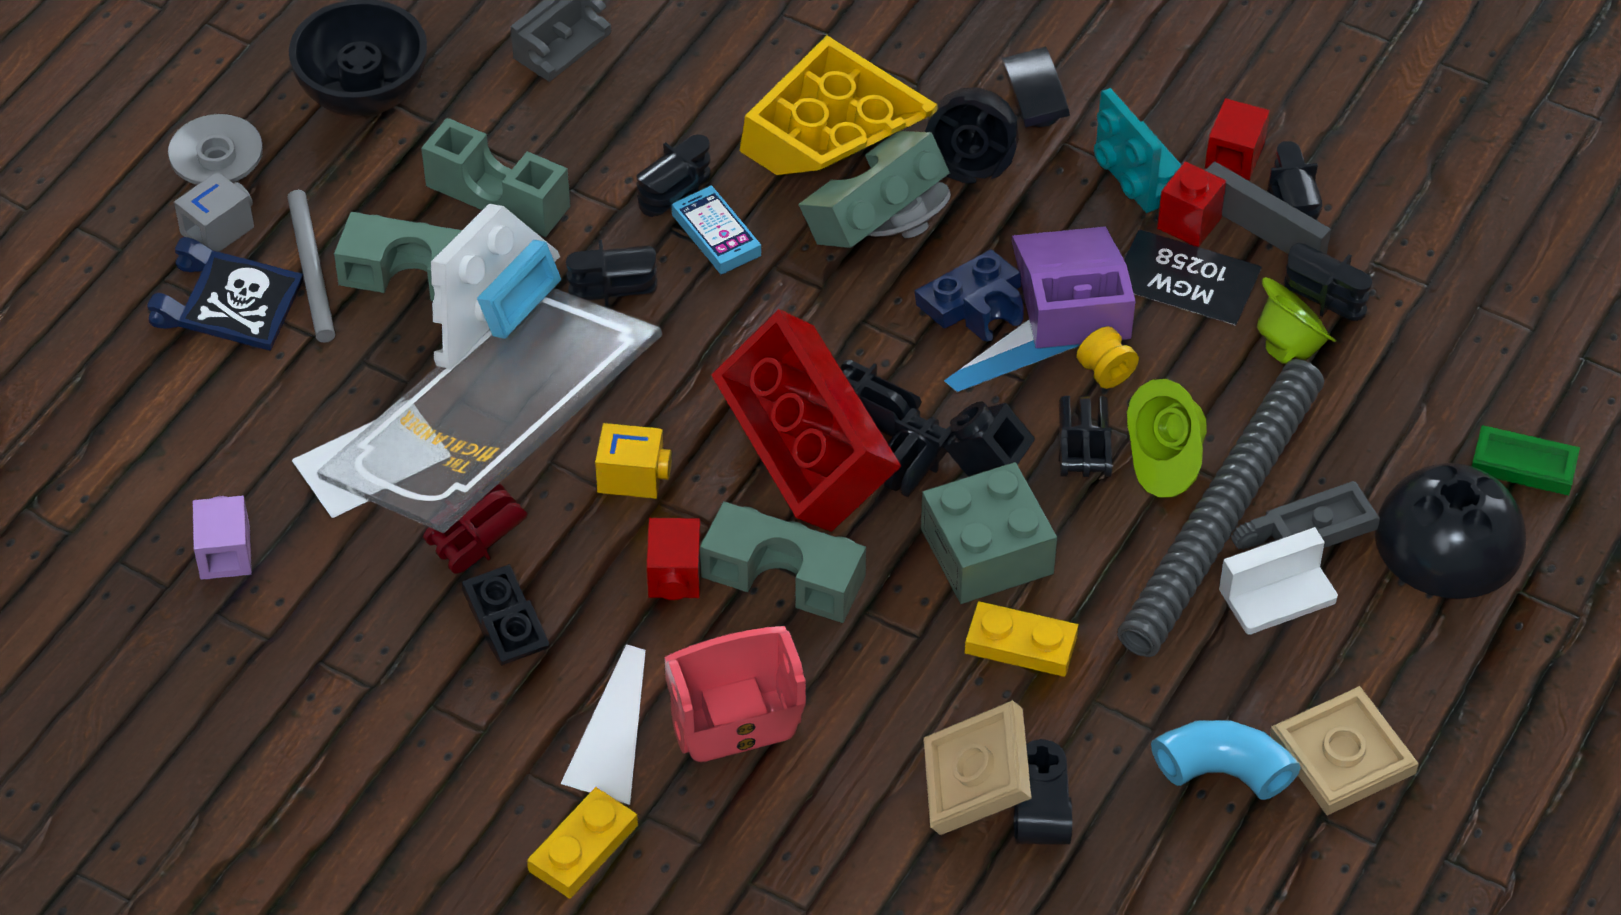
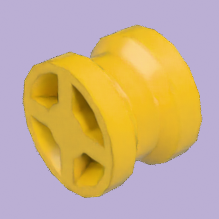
M1110 326L1102 327L1086 337L1081 343L1076 357L1084 368L1094 371V379L1102 388L1106 389L1113 388L1129 378L1135 371L1139 361V356L1133 348L1122 345L1120 334Z

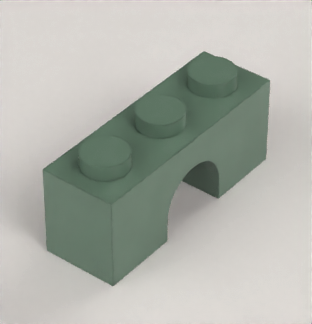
M446 118L421 147L427 187L481 210L488 204L504 206L541 236L546 237L570 208L568 168L527 151L514 168L509 169L498 162L490 152L487 134L457 121Z
M899 131L892 134L865 154L871 167L870 170L847 180L832 179L798 205L817 245L852 248L947 176L950 172L931 132Z
M350 212L334 252L338 284L340 286L385 293L390 279L396 273L405 269L416 268L427 272L430 300L433 301L435 292L432 286L431 261L462 230L429 225L423 222L416 223L386 218L380 215Z
M723 501L700 546L701 577L749 592L755 578L760 573L773 568L787 569L797 575L796 608L844 623L865 579L866 546L856 544L846 537H834L809 529L798 522H787L762 514L751 507H740Z

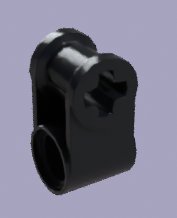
M1045 739L1033 740L1026 744L1031 799L1014 805L1015 843L1070 845L1072 838V801L1068 791L1066 754L1053 741Z

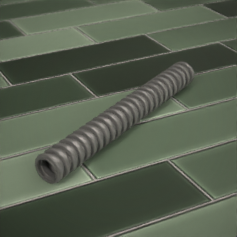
M1294 359L1285 364L1282 372L1276 378V382L1271 386L1269 393L1264 397L1263 402L1250 419V423L1245 427L1243 434L1238 438L1236 445L1224 460L1223 466L1217 471L1216 477L1210 482L1209 488L1203 493L1202 499L1196 504L1195 510L1189 515L1188 521L1182 526V530L1176 536L1175 542L1169 547L1168 553L1162 558L1160 565L1155 569L1146 587L1139 594V598L1132 605V610L1127 613L1125 621L1118 627L1117 635L1120 642L1131 652L1144 657L1155 656L1161 649V644L1168 638V633L1174 628L1175 622L1181 617L1182 610L1189 604L1190 598L1196 593V589L1202 583L1203 577L1209 572L1210 566L1217 559V554L1224 548V543L1229 540L1231 532L1237 527L1238 521L1243 517L1245 510L1257 495L1258 489L1263 485L1265 478L1270 474L1272 467L1278 461V457L1283 453L1285 446L1291 440V436L1296 432L1298 425L1303 421L1305 414L1311 408V404L1316 400L1318 393L1324 387L1323 375L1311 363Z

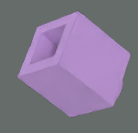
M217 496L211 499L193 500L194 552L200 580L252 575L250 524L244 496Z

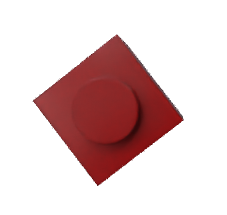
M1225 98L1209 135L1205 168L1207 169L1213 162H1216L1244 179L1250 180L1266 141L1270 110Z
M1185 161L1161 191L1157 229L1199 247L1221 220L1226 180Z
M649 518L647 548L648 598H664L667 600L699 598L701 567L700 518Z

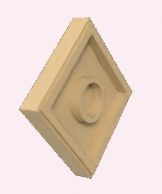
M1361 686L1271 727L1270 737L1288 750L1300 763L1301 769L1298 777L1327 816L1417 773L1419 763Z
M1013 700L924 737L930 827L938 834H945L1031 799L1023 708Z

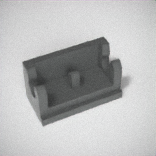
M602 0L542 1L510 26L513 59L545 80L552 81L611 34V24L594 12H602L606 8L605 3Z

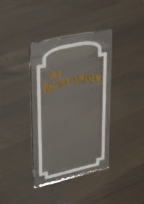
M553 288L506 339L494 337L489 329L451 369L437 366L317 471V475L324 482L436 531L445 533L662 336L661 328Z

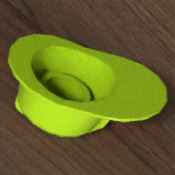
M1265 277L1261 280L1269 297L1258 320L1257 329L1266 339V350L1270 355L1282 364L1287 363L1293 358L1307 360L1329 339L1333 342L1337 341L1328 334L1318 316L1298 296L1273 279Z
M1169 379L1151 380L1138 388L1131 397L1127 410L1133 465L1138 482L1148 493L1159 498L1175 497L1187 491L1199 474L1202 466V444L1207 432L1206 418L1201 407L1179 383Z

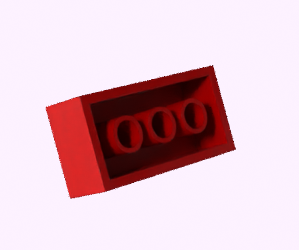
M778 309L711 374L797 519L832 532L901 467L898 459L814 325Z

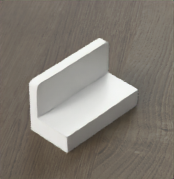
M1315 527L1223 560L1219 591L1245 633L1253 634L1336 603L1338 594L1320 567L1325 542Z

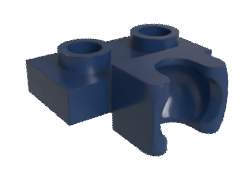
M992 249L915 290L916 305L941 327L946 329L956 322L965 319L966 327L983 341H991L993 339V331L988 329L990 321L1003 319L1011 325L1018 326L1022 323L1024 315L1022 297L1017 290L1021 287L1020 272Z

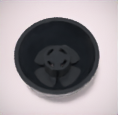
M345 0L325 6L312 13L297 27L289 45L291 67L303 90L322 107L338 114L354 117L376 115L402 102L413 91L420 80L427 56L426 35L419 21L405 9L381 0Z
M1442 463L1419 469L1401 480L1390 491L1378 513L1380 521L1378 528L1375 530V541L1384 563L1403 582L1430 595L1464 599L1491 593L1512 579L1519 570L1524 558L1526 529L1519 505L1510 491L1499 480L1473 466L1458 463Z

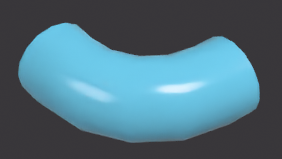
M1231 720L1194 721L1165 732L1151 743V750L1157 765L1169 781L1176 786H1181L1205 773H1226L1239 778L1251 788L1259 799L1265 800L1286 789L1294 781L1301 769L1300 763L1294 756L1264 731Z

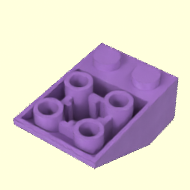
M1106 227L1012 235V244L1018 271L1021 276V284L1035 348L1081 344L1091 333L1107 326L1113 327L1120 334L1122 340L1131 339L1135 297L1127 264Z

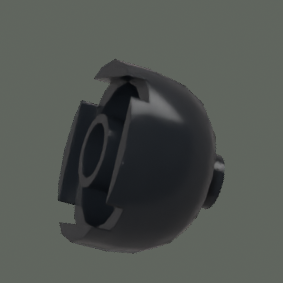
M979 87L960 88L947 94L932 110L925 132H931L950 172L947 177L963 183H976L977 180L974 177L985 179L992 176L991 179L1000 176L1012 163L1019 141L1017 117L1009 103L996 93Z

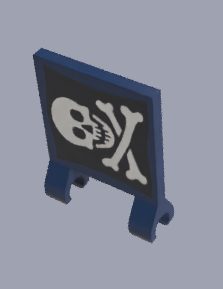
M190 237L181 238L175 247V253L179 255L176 260V266L179 270L185 272L202 271L186 306L168 295L162 293L153 294L147 304L148 310L151 311L149 323L161 329L182 327L271 351L303 282V274L213 251Z

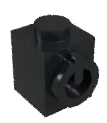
M981 401L971 404L951 419L950 430L953 433L943 447L965 474L970 477L1014 462L1018 465L1035 438L1007 403L988 407Z

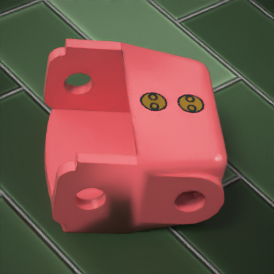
M785 626L758 628L724 635L689 646L665 657L666 683L671 698V715L676 738L682 753L689 752L694 761L708 762L787 741L794 736L798 724L801 723V715L806 704V680L789 631H786Z

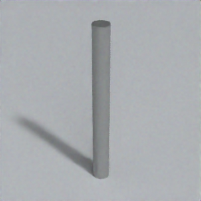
M293 190L288 194L287 199L315 335L319 342H329L335 338V331L307 197L304 191Z

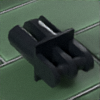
M700 134L693 135L675 148L665 142L663 144L664 156L636 175L638 204L644 215L650 217L661 215L671 208V204L683 199L687 195L698 192L699 186L708 181L711 176L710 167L708 166L710 164V154L708 153L710 142L706 136Z
M1281 142L1277 146V158L1274 168L1270 170L1267 192L1317 220L1322 211V200L1315 181L1318 165L1317 163L1305 164L1301 149L1295 142Z
M598 240V250L573 252L566 258V267L569 270L567 272L568 294L575 301L604 299L605 308H609L608 298L650 294L657 290L656 252L653 247L638 246L603 250L602 240Z
M1297 243L1291 247L1288 254L1284 286L1320 304L1319 316L1321 317L1330 310L1346 319L1359 321L1365 317L1367 312L1366 304L1370 297L1368 291L1372 286V278L1367 273L1350 265L1352 257L1350 254L1341 262L1311 246Z
M846 360L842 363L841 370L880 432L893 437L895 434V421L897 419L902 421L912 408L917 410L920 408L922 401L919 396L877 376V364L874 363L870 368H867L852 360Z
M1062 396L1059 400V461L1061 477H1067L1068 472H1082L1083 477H1089L1090 472H1104V477H1111L1112 428H1109L1107 397L1099 396L1098 426H1094L1091 424L1090 396H1079L1078 425L1071 427L1070 396Z
M912 408L902 421L897 419L895 421V434L889 440L888 445L901 464V467L884 482V486L894 491L901 488V494L909 497L929 470L937 473L939 462L947 453L943 445L953 433L950 427L945 429L939 426V420L931 417L926 420L920 417V411Z

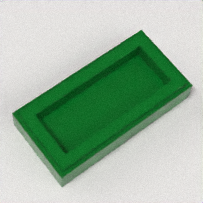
M1481 425L1472 466L1489 473L1499 480L1569 496L1580 447Z

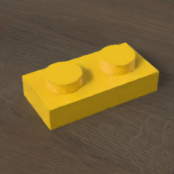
M978 601L965 641V654L1065 677L1077 639L1079 624Z
M595 787L527 859L528 871L571 899L637 828V813Z

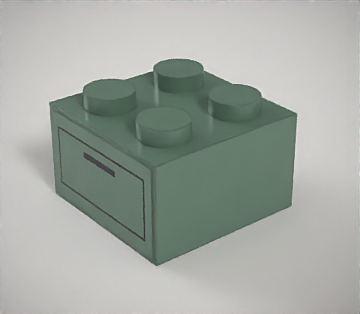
M1016 462L922 492L921 530L960 604L1054 574L1057 536Z

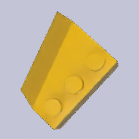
M826 36L745 115L739 151L775 175L821 170L929 117L937 104L831 37Z

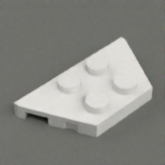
M488 204L431 261L432 286L435 292L432 303L433 322L442 324L443 349L434 351L436 366L451 369L490 329L477 297L533 240L545 241L504 206ZM547 242V245L555 262L560 257L558 251Z

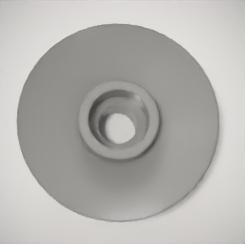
M227 114L206 115L186 123L174 134L168 148L169 161L176 174L196 185L217 171L232 183L236 182L255 169L263 152L262 139L257 129L248 121Z
M937 182L869 235L892 236L902 234L904 238L920 235L929 227L927 221L938 214L948 203L951 196L948 186L942 182Z

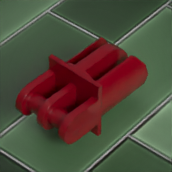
M495 479L455 510L450 503L446 504L449 512L429 526L423 538L428 545H436V554L439 558L443 560L448 559V568L454 574H459L483 556L489 561L491 558L486 550L527 518V512L516 503L511 494Z

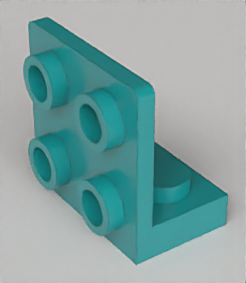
M1111 88L1101 91L1100 106L1097 113L1098 127L1096 144L1094 145L1095 157L1099 165L1103 169H1108L1120 182L1125 195L1130 199H1134L1146 213L1160 208L1161 191L1181 167V164L1143 121H1139Z

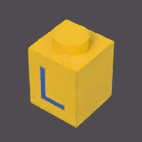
M603 423L595 461L597 493L657 499L660 479H669L672 462V451L663 449V429Z

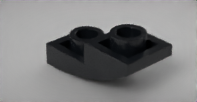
M1046 47L1002 58L1005 74L1014 92L1017 110L1025 127L1033 125L1045 127L1056 123L1060 118L1070 116L1059 77Z
M510 564L462 581V591L469 607L501 666L549 648V641L530 600L526 601Z

